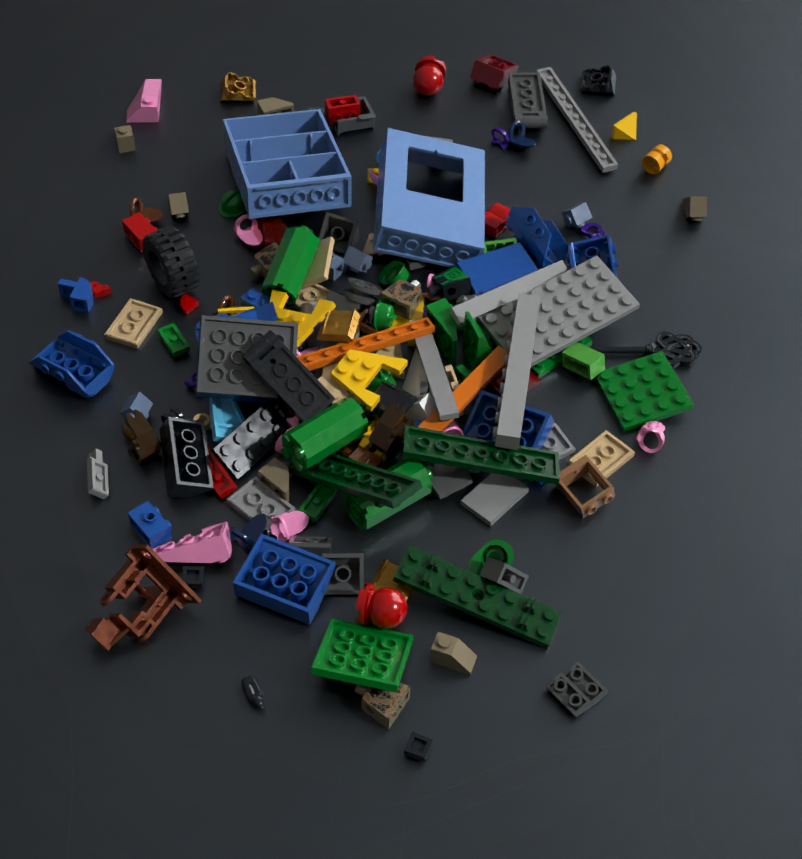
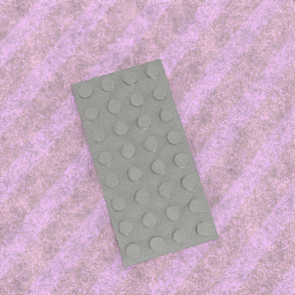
M597 255L524 293L541 296L531 367L639 309L640 303ZM514 301L492 310L478 319L480 325L497 346L499 345L505 350L507 341L512 340V338H508L509 328L514 327V325L510 324L512 313L516 314V311H512Z

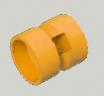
M662 144L656 145L643 157V168L650 174H657L672 160L670 149Z

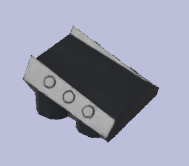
M609 65L602 66L600 69L588 68L583 70L580 91L615 95L616 73Z
M381 381V385L373 392L380 395V401L369 412L378 421L389 405L397 402L399 404L397 410L404 406L406 413L418 399L416 396L389 382Z

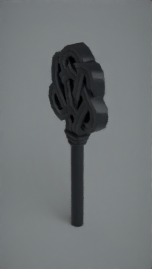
M663 331L656 336L655 343H650L646 346H595L594 350L603 354L645 355L663 351L670 365L675 369L678 366H693L700 357L702 347L688 334L674 335L671 332Z

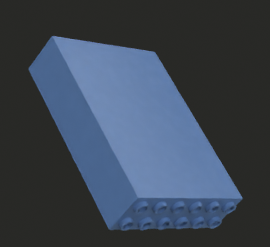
M321 109L223 119L225 151L249 219L352 207L351 174Z

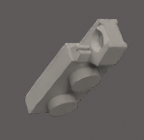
M95 448L92 453H89L87 458L88 493L105 499L109 495L108 465L103 462L102 451Z

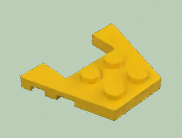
M272 290L270 303H274L277 319L275 321L298 323L297 347L314 331L313 327L326 318L327 312L329 310L333 311L336 307L333 301L319 299L312 314L283 309L289 298L288 294Z
M350 349L332 370L331 379L346 392L350 391L358 402L364 403L368 411H372L380 401V395L366 390L367 386L382 368L400 376L407 367L408 360Z

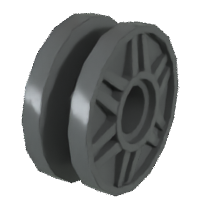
M348 278L347 284L353 289H345L343 295L358 303L376 307L379 300L373 295L381 296L383 289L364 280Z

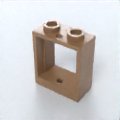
M586 455L560 471V480L556 486L583 518L587 515H592L596 512L597 508L603 504L610 503L615 497L612 484ZM586 473H589L604 491L582 505L567 486Z

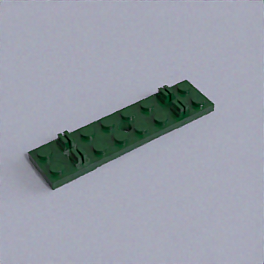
M405 425L402 449L403 458L425 461L426 466H429L431 462V467H434V464H442L522 478V483H526L527 480L528 484H531V481L556 485L559 483V452L519 446L518 450L495 447L494 441Z
M332 453L308 469L298 471L293 463L288 465L290 474L308 479L310 484L317 485L319 483L374 502L375 506L379 508L387 506L394 509L422 488L421 481L418 479L383 470Z
M409 545L393 578V581L452 606L545 649H548L562 614L561 611L540 603L537 599L533 600L531 596L530 598L442 560L440 556L438 558L435 554L431 555ZM478 595L481 599L476 600L473 596Z

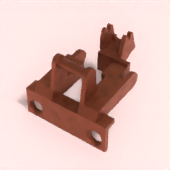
M132 545L125 554L128 560L104 587L107 591L99 601L102 606H107L114 598L126 599L134 589L140 599L147 600L145 605L140 610H134L128 619L121 613H110L106 620L104 618H95L90 620V626L85 627L89 635L106 651H109L125 634L128 637H136L139 642L147 640L173 605L178 610H181L186 603H200L202 601L149 545ZM146 575L156 586L143 587L139 582Z

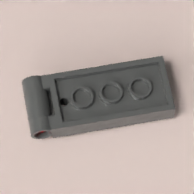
M540 72L509 73L508 88L513 122L521 121L525 129L547 128L548 118ZM517 124L514 128L519 129L521 126Z

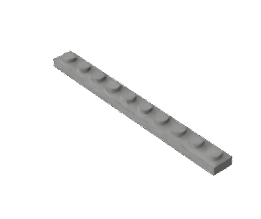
M546 67L536 70V72H540L542 85L602 173L616 170L618 163L553 69Z

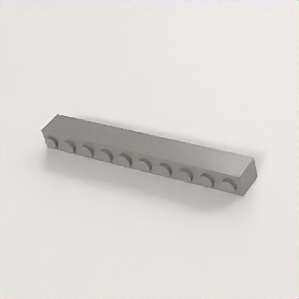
M519 293L518 301L514 300L512 311H516V314L512 313L510 324L514 325V327L509 328L508 338H512V340L507 341L506 351L509 352V355L505 354L504 365L507 366V369L503 368L502 380H505V383L501 382L499 394H503V397L498 398L497 408L501 410L500 412L496 411L495 423L498 424V427L494 426L492 438L496 439L495 447L519 449L541 296Z

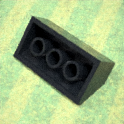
M168 417L159 429L167 495L188 498L213 490L204 422Z

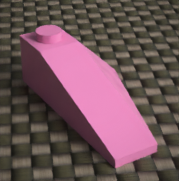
M145 79L127 109V123L159 122L161 79Z
M226 521L201 529L202 533L199 535L191 536L188 534L180 539L178 543L170 541L152 549L164 562L223 563L232 554L228 523Z

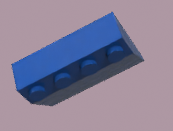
M520 242L456 262L458 269L470 277L473 292L470 295L484 294L538 270Z
M483 390L480 391L464 427V436L496 442V439L492 438L494 426L498 427V424L495 423L496 411L500 412L501 410L497 408L500 396ZM525 405L519 446L541 449L554 423L551 414Z
M261 533L233 581L234 592L238 597L310 625L320 607L336 562Z

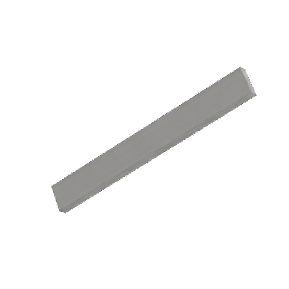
M560 260L458 304L449 310L457 326L461 325L465 320V312L469 311L473 318H477L518 299L519 293L524 294L568 271L563 260Z
M433 334L415 338L414 342L440 421L459 418V411Z

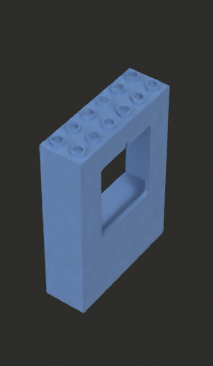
M388 128L379 153L373 251L446 267H457L456 262L481 255L484 251L485 150ZM413 162L463 174L462 202L407 190V163Z

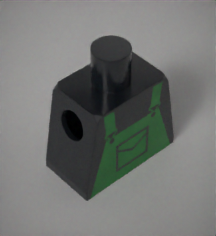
M456 266L432 277L433 286L426 289L430 298L438 295L447 301L459 298L462 295L473 294L470 277Z

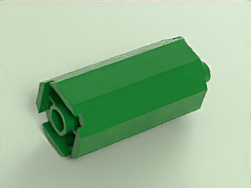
M302 225L286 229L262 285L261 293L270 298L272 290L286 292L289 298L284 307L295 306L321 242L308 227Z
M343 398L282 434L283 448L281 452L286 459L289 458L295 468L301 471L308 469L368 431L367 418L363 419L361 415L364 413L362 407L353 398Z
M408 458L402 460L386 470L421 481L422 488L394 509L387 506L382 508L376 507L372 501L345 492L344 505L346 508L350 507L351 512L348 513L350 518L360 529L364 528L367 530L430 494L432 491V472L425 468L420 460Z

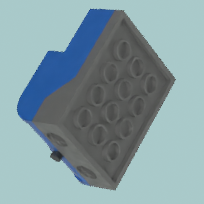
M202 315L199 327L195 396L232 399V401L264 404L269 400L271 404L279 403L281 400L252 371L241 356L269 330L274 332L296 356L298 323Z

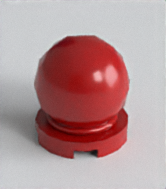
M435 56L420 58V61L415 65V74L413 76V86L419 94L428 97L438 94L444 85V77L446 75L445 63L435 59Z
M364 583L366 588L360 589L357 598L356 609L359 610V617H355L356 623L367 625L371 621L374 626L381 629H391L401 624L407 615V602L400 591L393 588H380L376 590L375 584Z

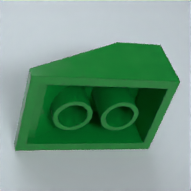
M443 298L426 305L425 317H429L435 326V333L432 334L436 346L451 365L454 366L456 365L458 341L456 322L449 310L453 305Z
M467 311L465 312L462 350L474 371L493 349L490 339L486 338L473 316Z

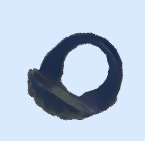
M514 121L510 125L507 132L509 144L521 149L533 148L536 145L534 140L525 137V126L521 121ZM517 124H520L521 128L518 129V135L514 137L513 129Z
M258 514L251 518L241 532L234 527H230V539L237 540L239 546L244 550L253 548L261 533H264L267 524L265 514Z

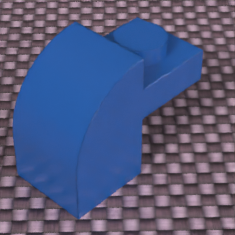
M82 277L79 278L78 282L60 279L58 282L60 296L70 298L72 310L89 313L94 303L90 282Z

